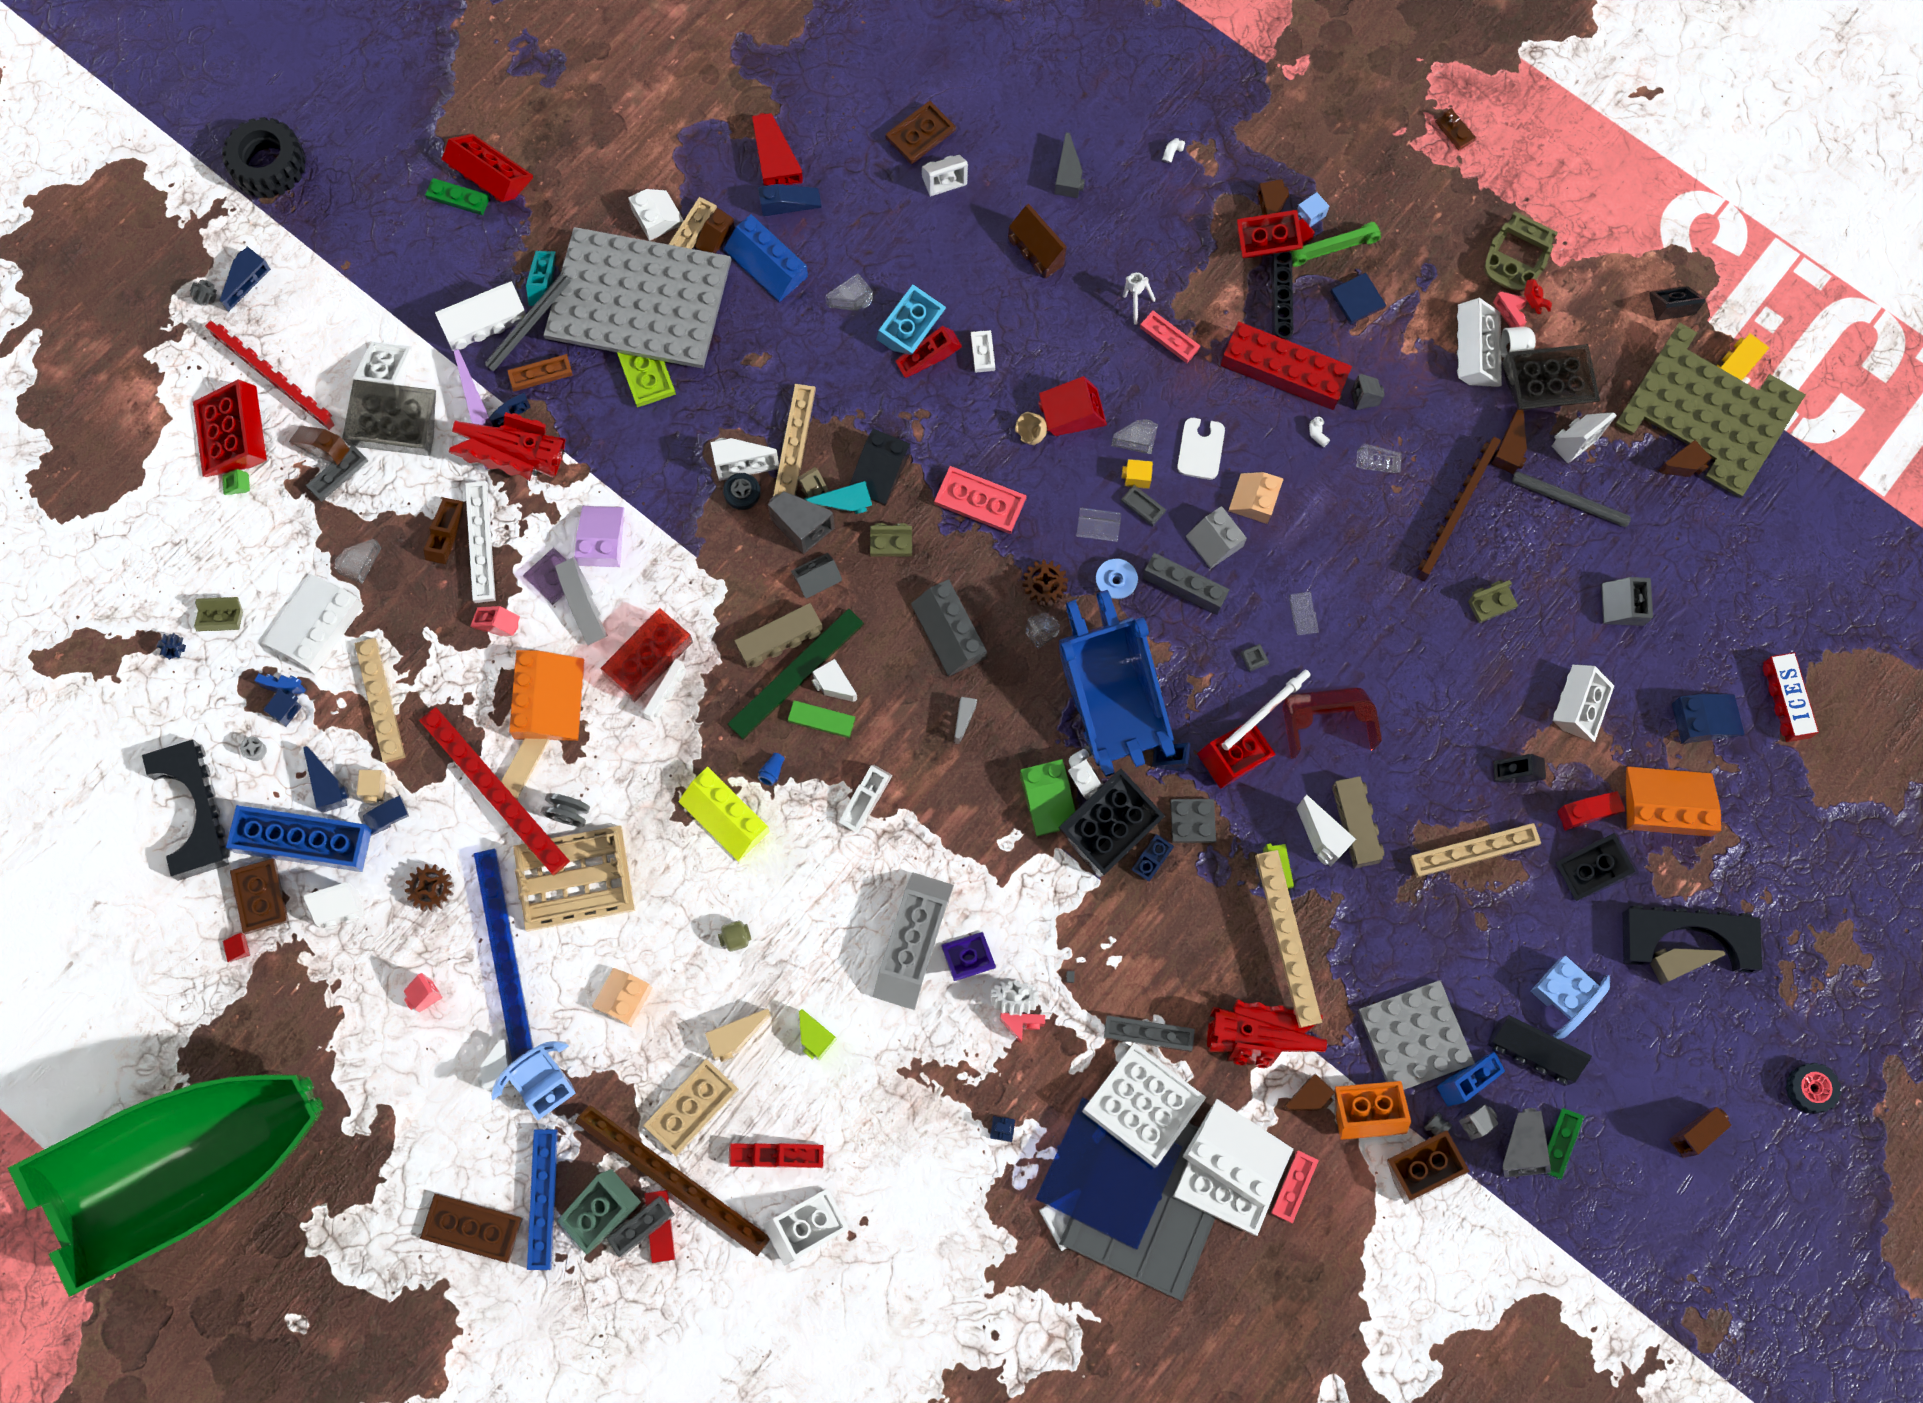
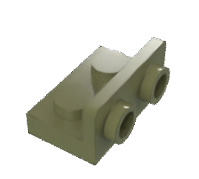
M877 523L875 526H870V556H912V526L904 523H899L895 526Z
M1502 580L1497 581L1491 585V588L1486 590L1480 588L1472 593L1473 595L1468 603L1478 623L1518 607L1509 588L1512 584L1510 580L1506 582Z

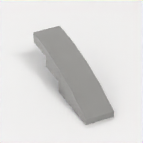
M575 557L556 565L555 568L563 592L587 646L607 637L608 634L598 617L601 614L591 597L593 592Z

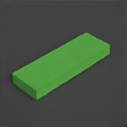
M793 701L788 722L850 738L856 718L855 716Z

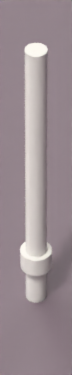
M1304 670L1296 678L1290 679L1284 689L1222 743L1223 749L1229 750L1287 696L1301 688V684L1310 677L1309 671Z

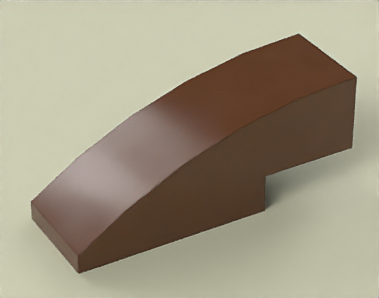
M443 497L429 528L430 536L423 549L425 560L446 564L458 531L464 501Z

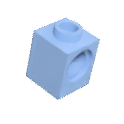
M1316 192L1298 205L1299 220L1303 218L1311 227L1327 215L1329 205Z

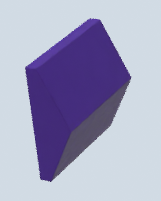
M983 932L941 945L954 981L996 968Z

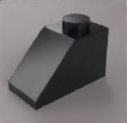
M1534 754L1493 761L1494 782L1528 783L1546 779L1545 759Z

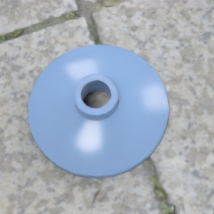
M1111 559L1104 562L1096 574V584L1099 590H1108L1112 599H1122L1133 593L1138 583L1135 568L1129 562L1122 559ZM1118 579L1120 583L1114 584L1112 580Z

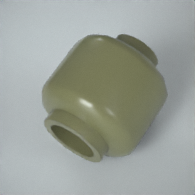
M740 920L724 924L721 927L722 933L718 934L721 947L726 946V949L730 952L748 947L749 941L752 940L748 925L743 924Z

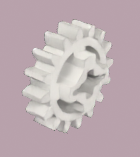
M1010 980L1008 984L1000 982V986L995 985L994 990H991V1005H995V1010L1001 1009V1013L1009 1012L1010 1015L1016 1014L1019 1016L1022 1015V1012L1029 1014L1030 1010L1035 1011L1036 1006H1038L1039 992L1035 990L1034 986L1028 987V983L1020 984V981Z

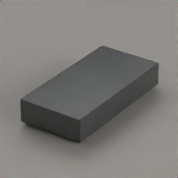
M1135 485L1121 499V503L1152 527L1166 512L1165 508Z

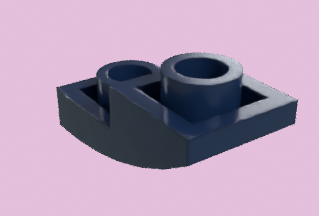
M525 393L508 400L492 413L489 418L493 427L504 425L505 412L521 414L531 408Z
M1156 834L1131 870L1150 882L1174 846Z

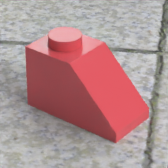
M501 606L477 607L470 627L499 636H513L518 629L520 616Z
M422 972L404 990L407 996L404 998L407 1006L411 1010L414 1008L418 1012L423 1011L443 998L432 979Z

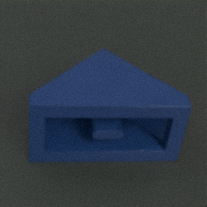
M1173 744L1175 754L1168 757L1165 756L1160 746L1154 747L1152 767L1185 772L1188 766L1191 744Z

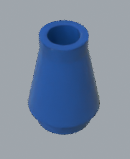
M773 753L772 757L758 771V779L769 786L776 783L785 758L779 753Z

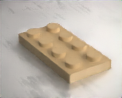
M705 1059L643 1126L677 1157L739 1089L708 1059Z

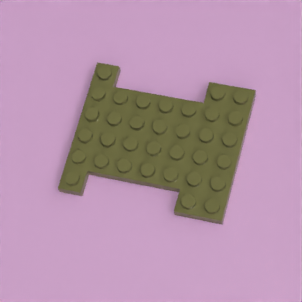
M1679 322L1615 423V426L1633 435L1642 420L1645 419L1688 445L1696 440L1715 460L1705 478L1741 498L1806 394L1771 374L1766 377L1760 389L1757 390L1689 351L1687 348L1697 332Z

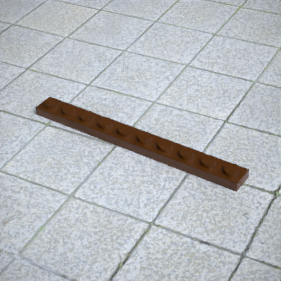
M591 1105L578 1116L575 1122L577 1125L754 1255L758 1256L769 1243L770 1238L767 1234Z

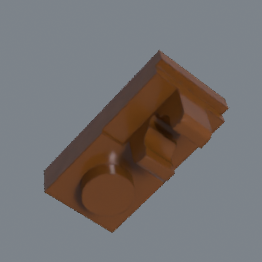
M1452 108L1445 111L1443 116L1435 121L1458 151L1474 142L1476 138Z

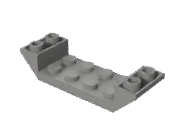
M912 872L882 960L873 998L915 1010L943 916L954 888L953 884Z

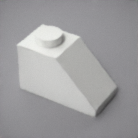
M835 659L813 671L814 679L812 683L817 691L821 690L826 696L854 702L857 700L856 692Z
M505 1039L498 1041L480 1066L481 1073H478V1083L486 1091L493 1090L497 1078L511 1064L509 1045ZM508 1080L504 1088L512 1087L514 1085L510 1082V1080Z

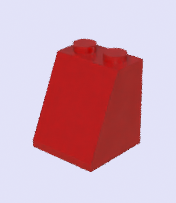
M1084 376L1039 393L1041 400L1039 401V407L1045 415L1044 420L1046 421L1047 431H1050L1055 436L1107 425L1098 389Z

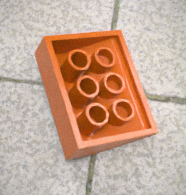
M516 650L509 732L514 740H579L584 658L543 651Z
M1626 767V830L1710 837L1716 835L1721 831V808L1713 774Z

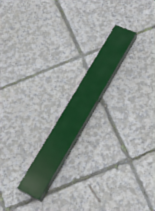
M850 609L844 612L727 723L728 726L742 740L746 738L809 678L813 671L818 669L864 625V622Z

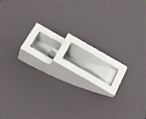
M871 765L862 783L857 787L839 823L858 833L893 775L876 765Z

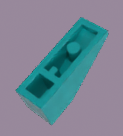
M535 251L526 283L529 306H534L553 284L556 251Z
M865 481L804 499L824 508L846 512L854 511L855 514L866 512V507L872 506Z

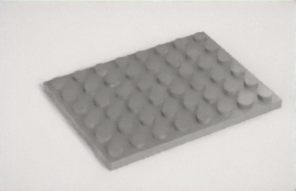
M574 227L561 273L566 274L571 279V282L552 303L544 337L549 340L704 369L731 264V256Z

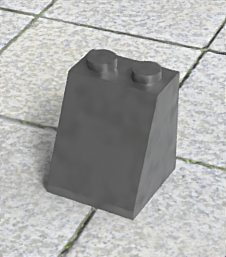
M785 491L780 495L776 494L769 501L768 507L771 520L803 554L835 529L833 513L824 507Z
M1536 1108L1523 1109V1113H1518L1503 1163L1505 1178L1551 1173L1542 1112L1536 1111Z

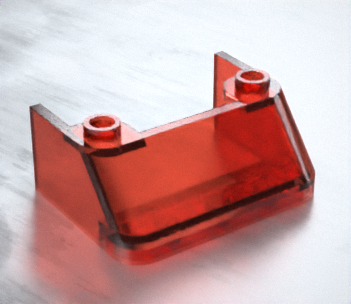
M1347 688L1289 695L1283 703V712L1291 759L1296 758L1301 751L1298 730L1308 728L1313 722V715L1354 711L1359 721L1366 722L1370 748L1375 750L1381 743L1382 738L1377 710L1368 694L1361 688Z

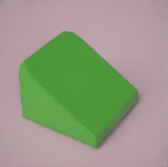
M236 469L222 475L224 495L250 491L249 474L247 472Z

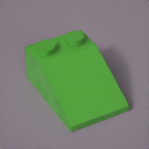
M1063 760L1021 769L1020 779L1036 837L1061 831L1058 827L1075 812Z

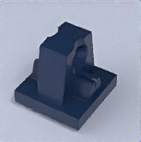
M993 1116L990 1139L1012 1142L1015 1119Z

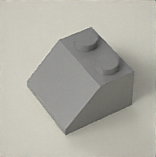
M1222 506L1207 515L1186 535V539L1210 569L1241 549L1247 539Z

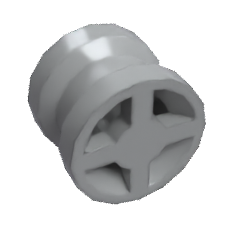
M254 736L245 738L240 745L242 754L251 761H260L267 753L266 745Z

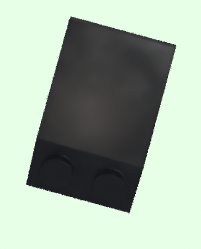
M872 428L849 485L865 481L870 499L886 506L911 454L910 443Z
M1616 833L1555 862L1575 901L1609 888L1639 873L1619 835Z

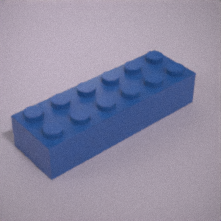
M236 805L226 848L237 854L363 872L372 830L366 824Z

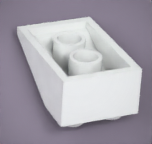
M371 342L353 377L356 398L397 403L403 391L412 347Z
M1587 414L1581 420L1579 417L1576 418L1569 425L1570 428L1567 431L1562 429L1554 437L1556 440L1552 447L1569 464L1601 437L1616 417V414Z
M719 438L715 442H711L719 481L726 480L736 473L751 475L779 469L777 450L774 448L732 438Z
M1306 795L1297 807L1298 813L1318 860L1324 865L1328 864L1331 867L1356 839Z
M828 1188L763 1224L784 1266L849 1230Z

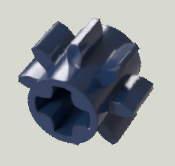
M175 633L163 634L162 639L157 644V648L161 649L159 655H163L168 660L175 657L180 658L181 653L185 652L186 645L182 644L184 638L179 637Z

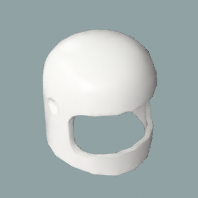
M1523 326L1504 328L1501 335V356L1509 358L1516 352H1520L1522 356L1532 353L1536 344L1534 332L1530 328ZM1508 343H1510V351H1509V353L1507 352V349H1506V345H1507Z

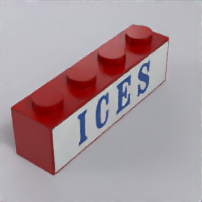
M1796 653L1769 657L1763 662V673L1768 678L1769 693L1773 696L1775 702L1774 710L1776 715L1779 716L1781 723V734L1785 737L1786 742L1812 738L1819 731Z

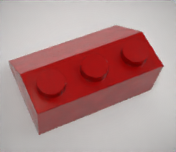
M1297 210L1237 219V231L1242 258L1303 249Z

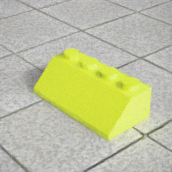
M709 767L705 768L690 783L678 801L738 862L770 832L768 826Z

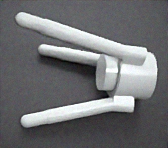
M1132 273L1127 276L1123 291L1124 298L1127 296L1128 290L1133 293V318L1135 325L1138 324V294L1142 293L1144 288H1146L1153 302L1156 300L1149 286L1148 277H1144L1141 273Z

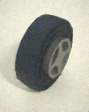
M736 473L726 480L723 487V495L726 502L732 508L747 510L758 502L760 485L752 475Z

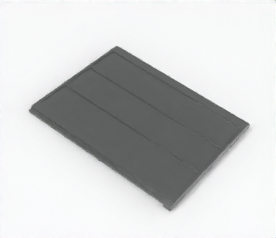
M1188 1123L1156 1168L1107 1131L1059 1245L1182 1302L1216 1218L1173 1197L1188 1161L1182 1156L1199 1127Z

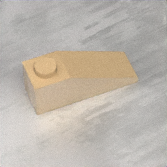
M767 1008L705 1033L714 1059L721 1062L732 1059L733 1054L737 1053L771 1016L769 1009Z

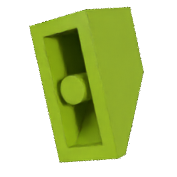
M801 1009L799 1011L801 1044L805 1048L803 1052L812 1060L815 1057L820 1060L837 1039L812 1016Z

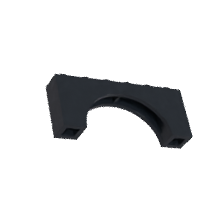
M193 739L142 755L147 776L153 780L174 779L182 782L191 792L195 802L196 820L190 837L180 849L166 856L170 876L177 881L230 865L228 860L230 851L226 848L223 840L225 830L218 820V817L221 816L217 804H214L215 790L208 779L211 773L203 757H206L203 745L198 744Z
M1637 905L1630 906L1629 909L1622 912L1623 964L1647 965L1652 962L1654 949L1665 934L1675 930H1693L1710 936L1723 947L1731 961L1732 972L1756 973L1762 970L1760 917H1752L1750 913H1740L1738 916H1732L1730 912L1709 914L1707 910H1697L1695 913H1689L1687 909L1665 911L1663 907H1653L1651 910L1643 909V906Z

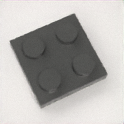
M1171 799L1172 843L1216 842L1214 799Z

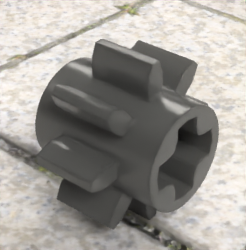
M200 280L198 284L193 282L190 295L193 296L192 299L196 303L207 305L209 301L214 303L217 290L214 289L215 286L211 282Z

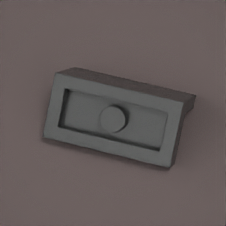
M829 553L791 571L805 598H809L842 581L836 563Z

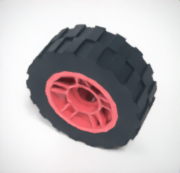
M1808 1063L1798 1066L1790 1072V1076L1786 1080L1787 1096L1790 1098L1792 1105L1796 1106L1800 1111H1805V1113L1817 1114L1829 1111L1828 1109L1835 1107V1104L1840 1100L1841 1084L1838 1081L1837 1075L1833 1073L1832 1069L1827 1068L1826 1065ZM1811 1085L1816 1087L1814 1092L1810 1089Z

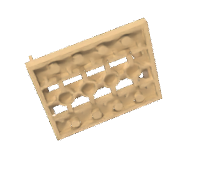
M621 825L551 838L554 843H557V847L570 862H581V868L568 871L562 868L554 876L552 874L543 875L542 868L545 866L526 844L513 846L516 871L514 872L517 879L518 898L522 904L526 932L636 911ZM615 854L616 860L614 861L613 858H610L611 862L608 863L607 855ZM602 856L603 864L586 867L585 859ZM537 869L538 876L525 877V871ZM621 878L622 887L612 889L611 880ZM606 881L607 890L590 893L589 885L591 883ZM584 886L585 894L568 896V888ZM563 890L564 898L547 901V892ZM541 894L542 902L529 904L528 895ZM572 915H574V918H567L565 920L563 919V917H571ZM552 919V922H546V923H543V924H542V922H541V921H550V920Z

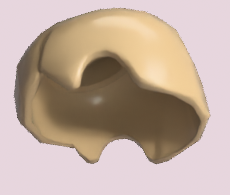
M1025 412L1018 418L1015 431L1021 436L1020 440L1022 442L1036 445L1043 440L1047 433L1046 421L1038 414Z

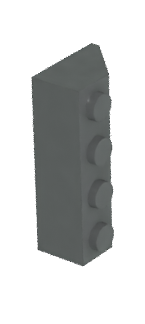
M949 579L929 588L911 603L948 677L986 659L987 651Z

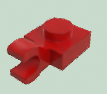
M1535 279L1527 280L1524 296L1531 308H1535L1537 314H1541L1542 307H1545L1550 312L1552 303L1548 299L1542 298V287L1537 284Z

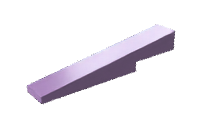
M459 349L454 351L471 422L473 424L493 426Z

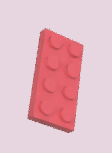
M950 466L935 498L934 505L1011 534L1027 496Z

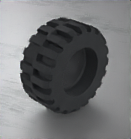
M259 117V120L253 118L249 119V122L245 124L242 122L238 125L239 128L233 129L230 132L231 136L226 138L225 146L222 148L223 163L240 190H244L250 196L255 194L258 198H264V196L272 198L276 194H285L284 191L287 189L291 190L295 187L294 183H298L301 180L302 176L300 174H303L306 168L304 165L306 157L292 129H289L288 125L283 122L279 123L277 119L270 118L268 120L267 117ZM267 148L280 150L277 159L270 165L260 168L249 166L251 158L257 152Z

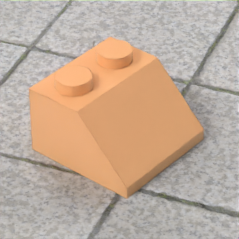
M1265 472L1241 473L1228 511L1268 524L1283 478Z
M613 967L592 1008L632 1027L652 990V986L629 973Z

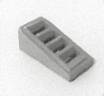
M960 698L954 737L955 744H959L976 709L977 699Z

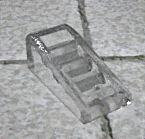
M1363 444L1357 451L1356 467L1399 473L1401 471L1402 453ZM1390 458H1393V465H1390Z

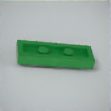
M432 178L425 194L429 200L482 216L490 200L487 194Z
M1562 1108L1548 1145L1551 1173L1546 1175L1562 1180L1584 1120L1583 1115Z

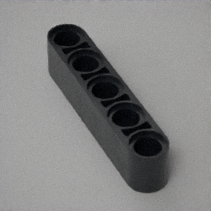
M1290 251L1274 253L1271 262L1272 335L1288 341L1291 340L1294 330L1292 255ZM1278 314H1283V315H1285L1286 317H1285V318L1280 317ZM1280 332H1283V333H1285L1287 336H1282V335H1280L1279 333H1280Z

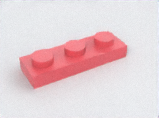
M1152 311L1140 324V329L1186 363L1200 350L1199 344L1155 311Z
M1296 1151L1270 1214L1291 1224L1293 1223L1319 1160L1303 1152Z

